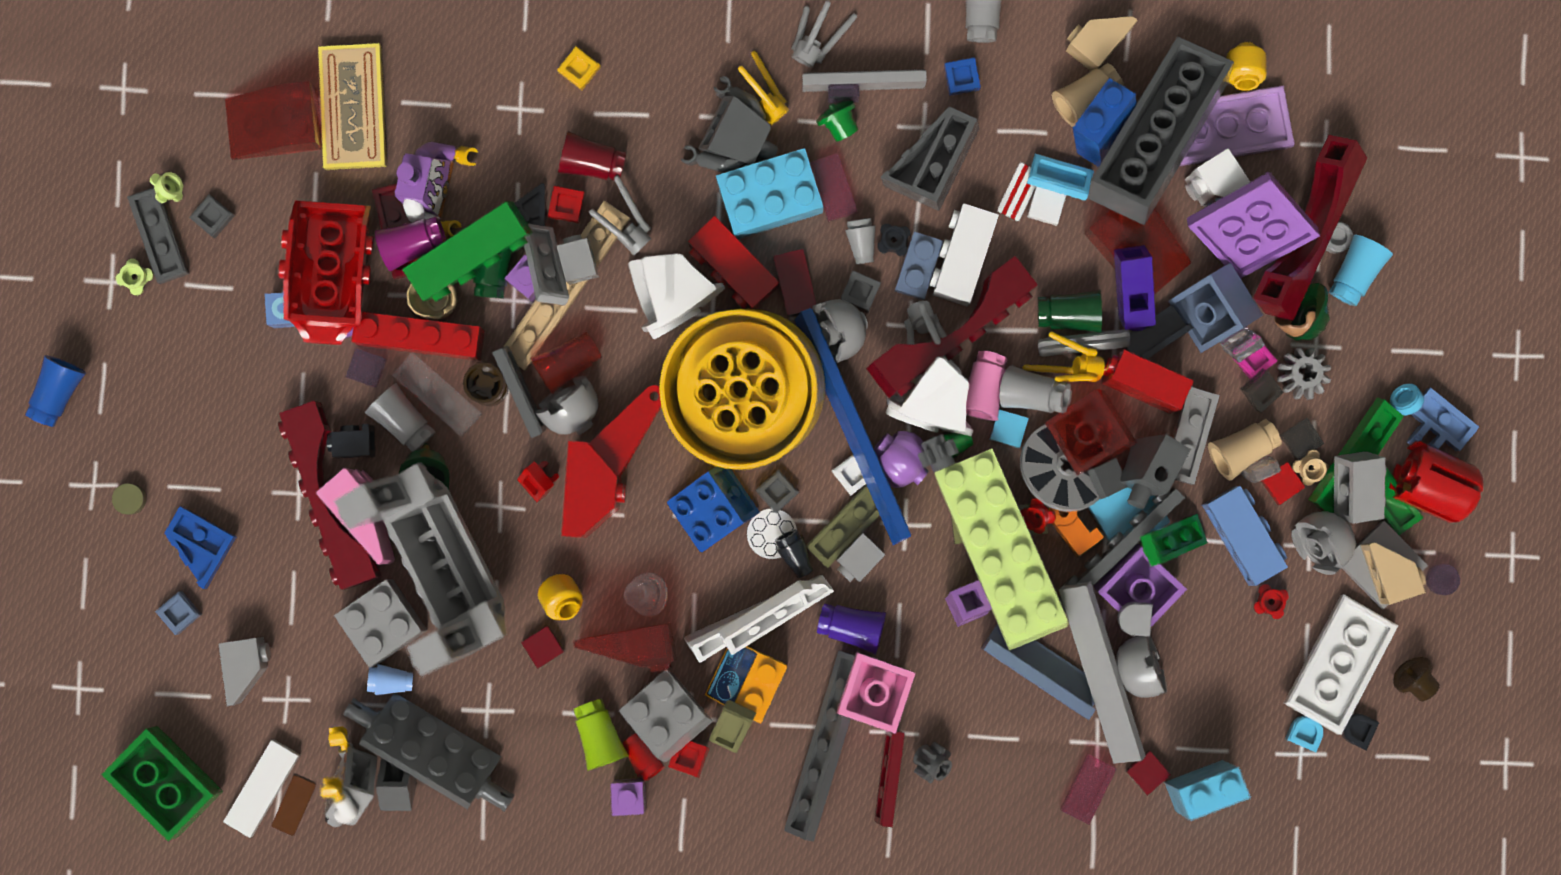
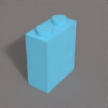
M1223 760L1164 782L1175 811L1190 821L1250 798L1239 767Z

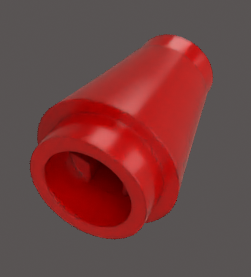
M637 733L622 743L629 755L628 758L637 777L641 776L645 782L665 768L661 760L657 759Z

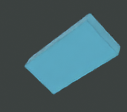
M1035 154L1027 184L1086 201L1094 170Z

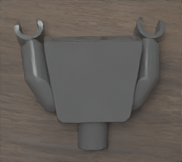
M720 77V81L728 85L725 90H718L716 87H713L715 94L722 101L698 148L703 152L700 154L697 149L687 145L684 149L693 151L694 156L689 161L680 158L681 161L689 166L698 163L701 167L723 172L742 168L744 165L754 164L757 156L764 160L774 158L778 146L766 140L771 126L766 122V114L758 99L737 86L733 88L727 77Z

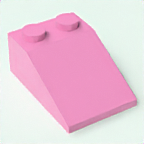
M343 468L316 494L347 528L339 516L334 500L364 483L372 482L373 479L364 470L360 472L358 469ZM383 520L349 530L378 564H391L395 561L387 528Z

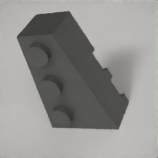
M948 107L922 134V137L910 150L907 149L901 155L902 158L881 176L884 187L940 211L979 131L978 119Z

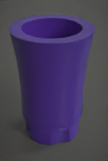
M824 604L818 622L817 633L828 635L830 639L857 646L876 655L885 623L886 612L865 611L840 605L835 607Z

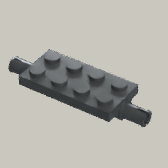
M396 693L393 694L382 711L379 710L378 712L357 701L355 698L352 699V704L349 703L343 715L367 728L366 733L361 738V746L467 810L476 798L478 800L480 798L485 799L503 812L510 805L515 794L492 782L490 777L501 759V756Z

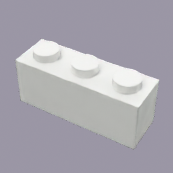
M964 203L960 211L954 210L949 224V228L954 229L951 240H944L939 257L944 258L941 270L935 268L930 282V286L935 287L933 296L968 307L993 235L998 214Z

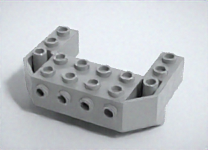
M421 463L415 464L396 476L364 483L334 500L339 516L346 524L348 530L381 520L384 521L388 535L394 541L401 555L402 563L409 571L416 585V591L423 599L430 613L432 623L438 629L407 646L411 655V661L421 676L470 656L506 635L505 602L448 488L438 479L434 478Z

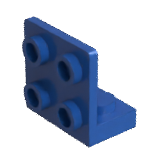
M718 466L706 472L667 501V505L700 552H704L760 513L732 470Z

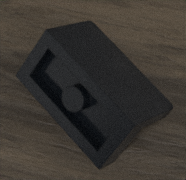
M1173 305L1155 316L1156 325L1148 326L1141 331L1130 332V346L1124 348L1128 352L1148 359L1194 327L1191 323L1186 325Z

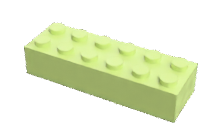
M993 449L935 472L937 484L990 603L1009 651L1068 627V620Z

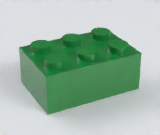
M158 726L146 728L101 774L167 841L179 837L223 792Z

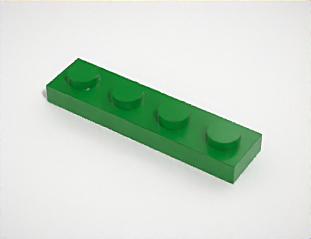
M1376 398L1338 455L1369 452L1378 455L1404 416L1386 400ZM1334 462L1308 499L1321 511L1334 513Z

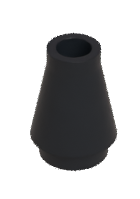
M796 529L788 531L775 539L777 545L775 550L792 569L797 578L804 577L813 571L804 537L799 535Z

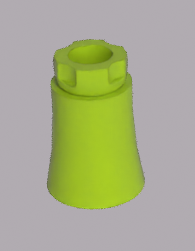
M602 699L591 701L573 709L577 719L575 723L585 753L587 771L629 756L618 737L608 710H605Z

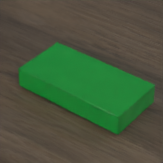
M1386 467L1384 520L1398 535H1401L1424 517L1417 508L1393 498L1395 491L1390 489L1389 485L1391 483L1396 488L1397 481Z

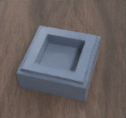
M183 591L176 593L155 611L174 635H179L202 615Z

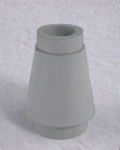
M871 218L848 221V229L845 232L856 264L874 262L875 225L872 226Z

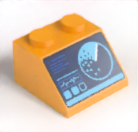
M750 646L744 647L733 655L726 648L705 695L724 706L727 700H730L756 712L753 720L761 724L788 664Z

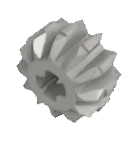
M1301 347L1294 350V355L1290 353L1285 354L1283 357L1287 364L1281 363L1277 367L1280 371L1285 372V375L1277 377L1278 382H1287L1283 392L1288 393L1294 389V399H1300L1304 394L1307 400L1314 398V392L1317 394L1324 393L1325 390L1322 384H1328L1331 381L1328 376L1323 375L1324 372L1331 370L1330 365L1323 367L1321 365L1325 355L1321 354L1314 358V348H1309L1304 353ZM1305 368V373L1309 374V378L1303 380V374L1299 373V370Z

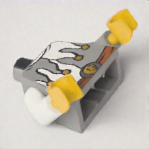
M346 727L329 728L330 747L341 745L338 752L342 760L333 777L323 778L324 787H321L322 797H327L324 814L325 821L333 827H340L342 823L355 825L374 796L377 756L354 749L353 744L348 743Z

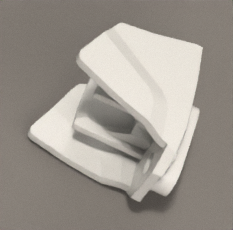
M681 254L644 257L640 260H631L628 263L635 291L648 320L641 328L644 332H649L653 339L664 335L700 313L699 307H704L725 289L723 283L712 284Z
M938 357L923 376L920 375L914 379L913 382L916 386L902 397L899 394L897 396L893 395L886 399L888 403L886 414L893 418L933 432H938L939 429H942V431L972 436L973 429L966 421V401L969 383L961 375L960 368L952 360L948 361L946 357Z

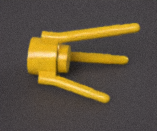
M752 51L751 55L773 95L771 93L766 94L743 66H739L738 70L761 97L762 100L759 103L766 114V120L770 125H773L789 110L785 105L787 100L780 94L757 52Z
M1052 331L1049 332V337L1083 354L1074 359L1072 367L1023 365V370L1074 374L1056 376V382H1096L1102 378L1105 368L1104 359L1097 356V349L1087 348Z

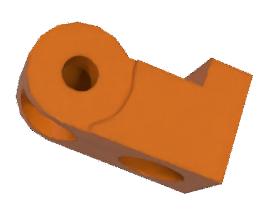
M1049 507V511H1053L1056 514V520L1052 525L1076 557L1104 538L1098 528H1094L1089 532L1077 516V511L1066 512Z

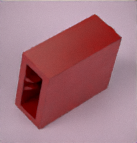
M1123 350L1116 355L1113 354L1111 358L1108 357L1103 373L1105 378L1102 384L1171 414L1182 409L1194 381Z

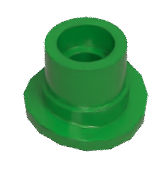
M849 100L835 105L832 103L819 116L816 123L818 126L824 124L831 132L835 141L843 140L859 129L851 111L856 105L853 101Z

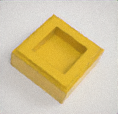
M576 46L557 71L580 90H583L601 66Z

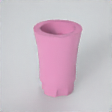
M991 351L978 352L976 362H973L968 379L966 415L989 421L998 420L1000 386L1007 363L1005 356Z

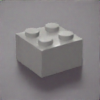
M393 579L383 581L334 615L369 668L377 666V664H380L428 631Z
M667 669L619 710L657 759L664 762L670 760L672 756L713 722L679 679Z

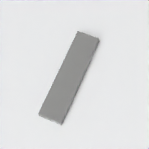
M925 69L802 74V92L925 88L927 78Z

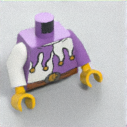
M428 142L419 147L415 155L405 153L402 164L397 169L398 181L395 197L403 204L406 216L411 222L424 218L427 220L436 216L439 220L441 219L454 166L453 159H456L461 165L474 166L476 163L469 162L467 154L470 151L478 152L477 149L461 146L456 150L455 146ZM456 220L441 222L447 239L454 236L450 232V227L461 228L460 222Z

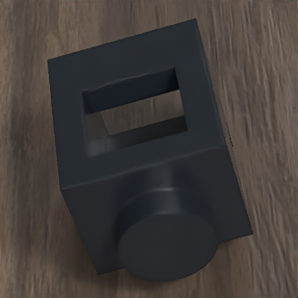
M362 424V431H359V425L340 426V432L327 434L328 451L332 452V457L335 458L376 457L375 426Z

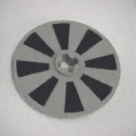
M1052 422L1038 428L1027 439L1021 452L1020 467L1028 489L1038 500L1053 509L1074 512L1084 510L1099 500L1088 470L1109 461V457L1099 439L1086 428L1071 422ZM1067 461L1071 466L1064 471L1061 466Z

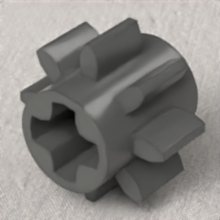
M942 434L921 443L924 452L917 455L923 468L931 466L933 472H937L955 464L952 455L959 452L953 439L945 441Z
M933 742L931 746L928 744L922 745L916 751L913 758L914 764L917 765L914 772L929 783H932L934 779L937 781L943 780L948 776L952 768V762L948 759L951 756V752L936 742Z

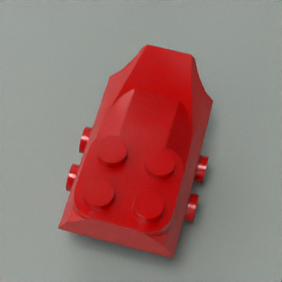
M299 200L294 202L289 218L288 230L283 229L282 248L286 249L285 260L280 259L279 278L283 279L284 320L290 321L297 328L303 341L306 343L341 345L351 329L361 325L364 284L369 285L371 277V266H366V255H372L373 236H368L371 206Z

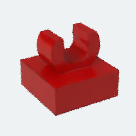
M534 461L524 469L517 479L536 503L549 493L559 478L558 473L548 477L543 472L549 464L547 461H543L539 465Z

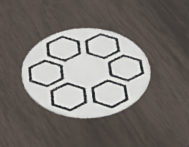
M766 509L750 521L747 529V538L749 545L755 553L764 558L777 559L781 556L775 550L777 547L775 539L788 531L797 530L794 520L784 511L780 510L775 514L772 509Z

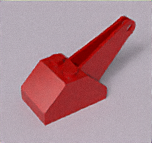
M651 385L647 387L590 443L568 441L561 536L587 538L620 509V503H625L627 486L621 483V476L662 407L660 386ZM658 393L659 398L653 401L651 400V394Z

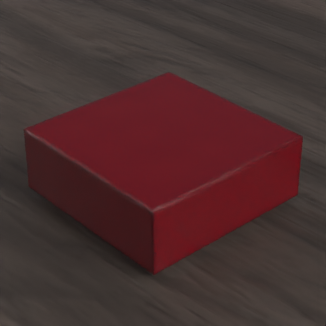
M549 626L544 627L521 642L537 669L565 652Z
M1149 750L1145 753V758L1142 761H1135L1125 770L1146 795H1149L1171 775Z

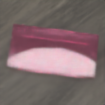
M838 153L810 162L827 221L831 222L857 213V208Z
M1087 754L1060 810L1090 825L1117 768Z

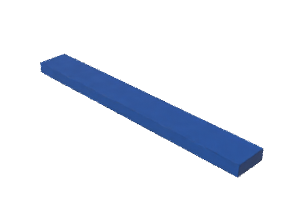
M811 308L801 311L794 321L797 327L809 338L819 355L825 376V392L893 545H896L911 537V532L816 316Z

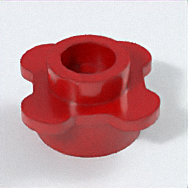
M1037 498L1031 500V505L1028 508H1023L1020 511L1026 527L1037 534L1043 533L1045 526L1048 523L1052 524L1056 520V514L1053 511H1049L1043 502Z
M1268 584L1261 585L1258 589L1260 594L1258 602L1254 603L1253 606L1254 611L1257 614H1269L1273 619L1282 618L1286 601L1289 599L1288 592L1284 589H1271ZM1269 599L1274 600L1272 605L1268 603Z

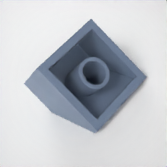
M1231 263L1168 301L1170 305H1173L1186 325L1191 323L1194 327L1188 333L1200 353L1263 316Z

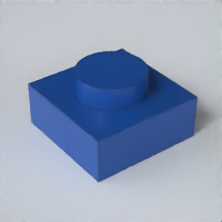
M975 58L944 64L950 96L980 90L981 86Z

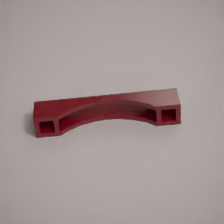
M1328 135L1316 160L1313 185L1305 211L1307 216L1318 227L1320 236L1280 257L1265 271L1253 297L1265 314L1290 321L1294 320L1368 157L1357 140Z
M1014 256L983 281L977 305L961 328L946 337L940 338V344H935L934 341L920 344H896L874 360L866 370L888 398L896 393L902 397L916 386L913 380L920 375L923 376L938 357H946L950 361L963 351L960 346L968 339L973 343L986 333L983 327L991 321L996 326L1010 315L1007 309L1014 304L1020 308L1032 299L1033 296L1030 292L1038 284L1017 257Z
M314 400L280 412L279 415L282 421L278 422L279 430L282 437L288 439L292 450L288 451L289 459L295 469H299L302 478L298 481L304 498H309L312 507L309 510V516L314 527L318 526L322 538L319 539V544L324 556L329 555L332 568H329V573L334 585H339L340 590H346L382 577L377 562L316 494L325 485L323 463L327 445V434L331 433L321 402Z

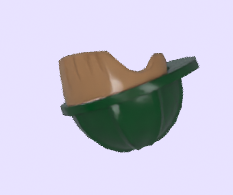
M1320 283L1309 285L1294 320L1290 321L1274 316L1276 325L1288 337L1296 341L1316 338L1326 329L1327 323L1330 320L1327 288Z

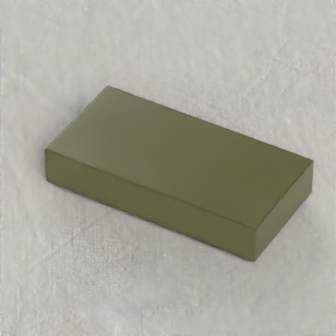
M727 700L709 741L737 753L756 712Z

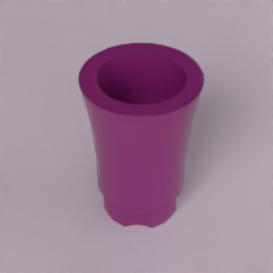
M437 216L393 228L375 230L378 250L385 266L390 272L409 261L427 254L447 241L444 228Z

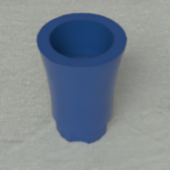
M44 355L41 371L28 402L30 405L25 416L40 424L54 427L58 417L62 416L69 399L86 375V372L67 361Z

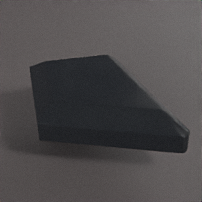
M541 183L515 202L516 207L527 224L545 226L546 186L544 183Z

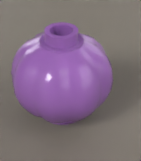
M898 431L893 436L886 433L874 447L890 487L901 488L912 482L918 485L929 472V470L923 468L917 455L924 452L921 445L924 441L915 433Z

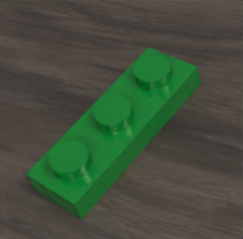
M1198 514L1188 516L1140 537L1143 544V552L1148 558L1151 567L1167 562L1208 543Z

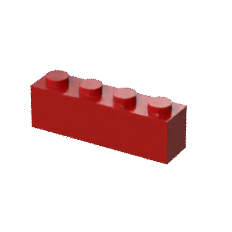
M362 312L361 325L353 327L351 342L358 346L481 361L485 330L479 326Z

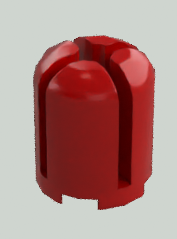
M1415 441L1406 448L1412 452L1408 455L1402 466L1396 464L1392 473L1397 481L1396 488L1391 483L1389 485V488L1395 491L1393 498L1448 523L1459 522L1467 518L1476 509L1481 499L1480 492L1483 491L1484 485L1481 471L1475 465L1422 441Z

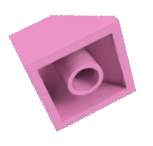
M856 653L836 713L896 734L916 673Z

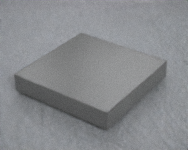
M1381 521L1356 545L1352 559L1342 569L1381 609H1384L1388 605L1380 604L1360 545L1375 542L1415 562L1416 567H1420L1422 571L1428 565L1385 521Z

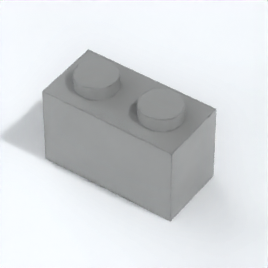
M1369 452L1334 456V514L1339 515L1345 521L1352 524L1384 519L1386 504L1385 457Z

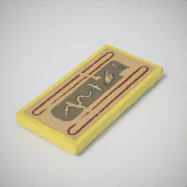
M376 43L318 47L323 168L325 170L387 167L381 45Z

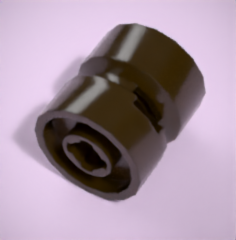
M475 364L464 375L463 387L465 393L470 399L480 405L489 407L498 405L508 395L509 388L501 371L492 364Z

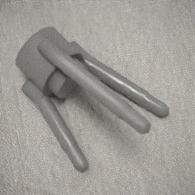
M827 0L824 3L810 35H805L803 38L810 10L808 6H805L796 39L791 47V50H793L791 57L813 68L815 62L821 64L828 51L857 19V14H852L820 50L821 43L815 38L827 15L831 2Z
M616 175L614 180L638 226L636 227L631 223L622 232L594 209H591L589 213L617 236V239L635 255L652 239L647 234L651 227L643 220L620 177Z
M918 301L908 307L909 319L904 321L907 330V344H914V330H917L918 333L930 332L935 344H940V338L947 335L938 320L937 314L933 313L930 302Z

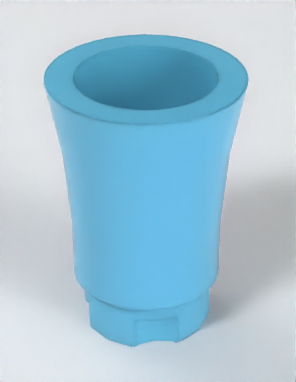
M1354 234L1347 255L1333 280L1335 283L1329 293L1346 304L1357 306L1361 296H1365L1370 285L1393 256V253L1371 239Z

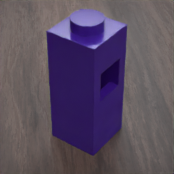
M1145 245L1114 250L1118 318L1125 330L1141 331L1148 326L1156 325L1151 254Z

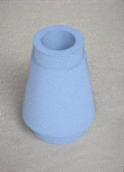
M377 664V667L369 668L367 692H375V695L412 691L413 673Z

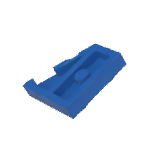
M183 506L178 508L164 533L172 546H175L178 550L179 557L185 566L190 568L198 580L197 584L203 589L208 588L237 536Z

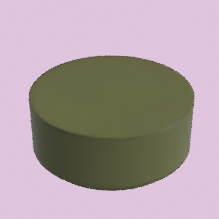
M122 484L113 492L112 504L118 512L133 515L144 508L146 494L138 485Z

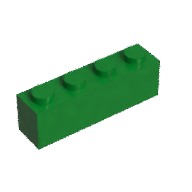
M507 201L402 270L422 301L433 298L435 302H438L451 293L449 287L459 282L462 286L477 276L474 271L484 265L488 269L502 260L501 253L509 248L514 252L528 243L526 237L533 232L515 203Z

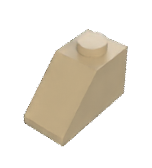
M1133 16L1089 20L1084 27L1078 25L1068 36L1067 40L1071 43L1066 52L1090 71L1099 68L1131 31L1138 20Z
M1375 542L1360 545L1380 604L1390 605L1425 593L1423 587L1426 584L1425 576L1421 568L1416 567L1415 562Z

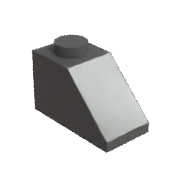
M381 758L376 782L380 811H412L416 778Z

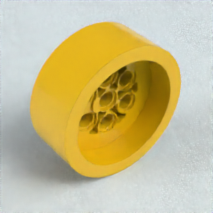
M737 309L718 312L702 318L691 325L678 337L665 359L660 377L661 406L674 436L689 452L699 459L728 469L760 467L779 459L795 449L805 440L816 425L825 398L823 366L809 338L789 320L777 314L758 309ZM751 351L756 352L760 357V365L756 369L750 368L746 363V356ZM718 355H724L729 361V367L726 372H721L716 368L715 360ZM768 377L775 378L779 383V390L775 395L765 390L764 385ZM738 380L743 381L747 385L748 393L744 398L734 393V384ZM706 384H711L716 389L717 393L713 401L707 400L703 395V388ZM755 406L762 407L766 412V420L763 423L756 422L752 417V411ZM725 409L732 411L735 415L733 426H727L722 422L721 414Z

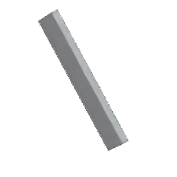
M1091 582L1062 586L1059 589L1061 600L1113 764L1142 761L1145 758V752Z

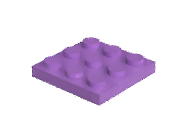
M1270 172L1187 218L1188 227L1224 265L1231 263L1240 279L1320 236L1318 227Z

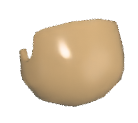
M410 284L406 292L407 304L414 314L424 320H441L450 315L456 307L458 301L456 288L453 285L449 287L451 293L438 302H435L433 298L422 301L413 285Z

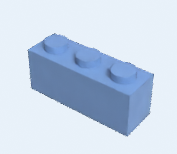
M1234 486L1202 504V507L1248 586H1256L1288 568L1284 561L1287 559V556L1280 544H1274L1268 533L1271 532V528L1263 516L1258 517L1252 507L1255 505V501L1246 488L1242 489L1241 486Z

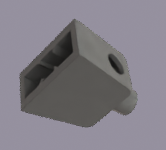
M1167 434L1134 439L1120 479L1122 484L1132 489L1127 502L1136 508L1145 509L1150 496L1168 493L1191 449Z

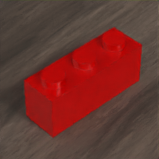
M716 216L688 241L689 246L692 248L688 253L699 265L706 263L713 270L710 276L716 283H723L724 286L727 285L734 292L731 297L742 309L746 307L749 309L758 308L779 287V282Z

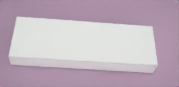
M275 739L271 740L223 822L249 838L253 837L300 754Z

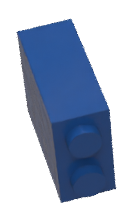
M1111 78L1107 80L1073 127L1077 154L1098 167L1101 165L1137 105L1135 93Z

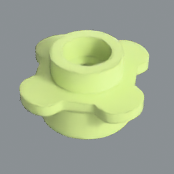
M167 172L160 176L155 173L150 177V182L154 185L156 193L155 198L160 203H165L167 200L179 202L183 198V183L176 174Z
M129 259L126 265L121 268L120 273L117 274L116 282L120 286L128 287L131 294L141 295L144 291L143 287L147 281L153 279L154 274L151 269H145L140 266L138 260ZM134 274L137 275V279H136V280H133V279H132V276H133Z

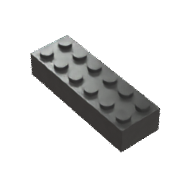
M1177 36L1093 176L1088 199L1145 225L1227 86L1234 62Z

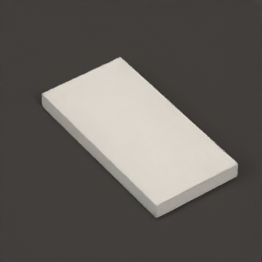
M1344 594L1340 595L1284 704L1332 732L1342 735L1399 625Z

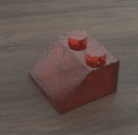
M1095 389L1069 406L1065 413H1059L1045 422L1078 476L1113 459L1137 443L1106 392L1100 389Z

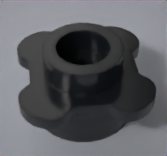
M889 223L882 225L880 228L882 238L877 246L879 252L882 254L893 252L898 256H904L908 251L906 241L910 236L909 228L906 226H891ZM892 237L897 239L895 243L891 241Z

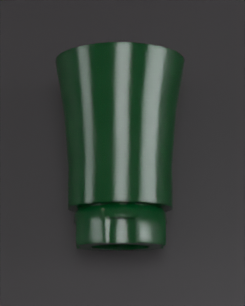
M510 248L500 254L502 260L494 266L486 269L483 265L474 271L477 275L473 279L475 284L474 296L504 299V287H507V281L504 278L508 275L512 254Z
M1101 289L1076 294L1050 295V298L1038 297V327L1101 332Z

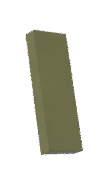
M867 485L806 545V548L827 568L880 516Z

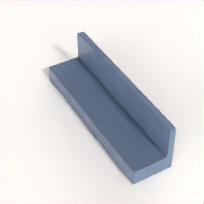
M997 623L981 649L1089 720L1096 709L1093 708L1094 700L1085 673L1036 640L1009 651Z

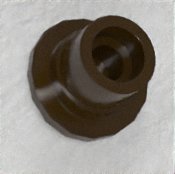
M1415 657L1407 660L1399 666L1393 678L1394 686L1399 692H1411L1419 701H1426L1432 698L1438 692L1440 684L1431 674L1433 664L1425 657Z

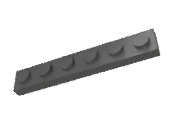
M1174 487L1164 495H1156L1152 499L1155 504L1147 512L1143 509L1139 511L1129 521L1132 525L1130 529L1124 534L1120 531L1107 542L1109 547L1107 551L1101 556L1098 553L1093 555L1084 564L1087 570L1078 578L1073 575L1062 586L1091 582L1093 586L1141 540V536L1148 534L1185 497ZM1058 596V600H1059V602H1060V604H1061V606H1062V609H1063V611H1064V613H1065V609H1064V606H1063V603H1062V600H1061V596Z
M840 650L836 657L784 831L813 842L851 718L836 712L856 655Z

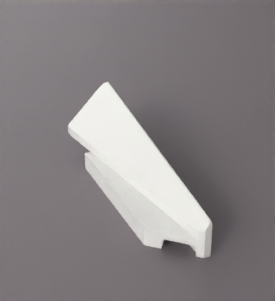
M823 575L808 581H797L775 596L684 637V640L699 663L725 647L733 655L833 593L834 590Z

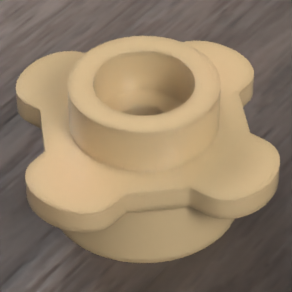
M1311 449L1304 458L1296 460L1292 468L1301 475L1302 483L1310 486L1324 478L1329 465L1320 459V453L1317 450ZM1310 465H1313L1312 470L1308 469Z

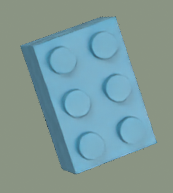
M805 148L716 175L733 235L737 239L823 213V204Z

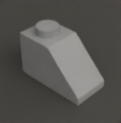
M264 637L219 643L227 706L242 703L268 668L267 662L271 659L269 644L264 643Z

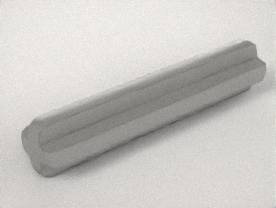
M1125 329L1064 336L1087 348L1097 350L1129 347L1131 343L1129 330ZM1053 338L1038 340V350L1042 357L1079 353V351Z

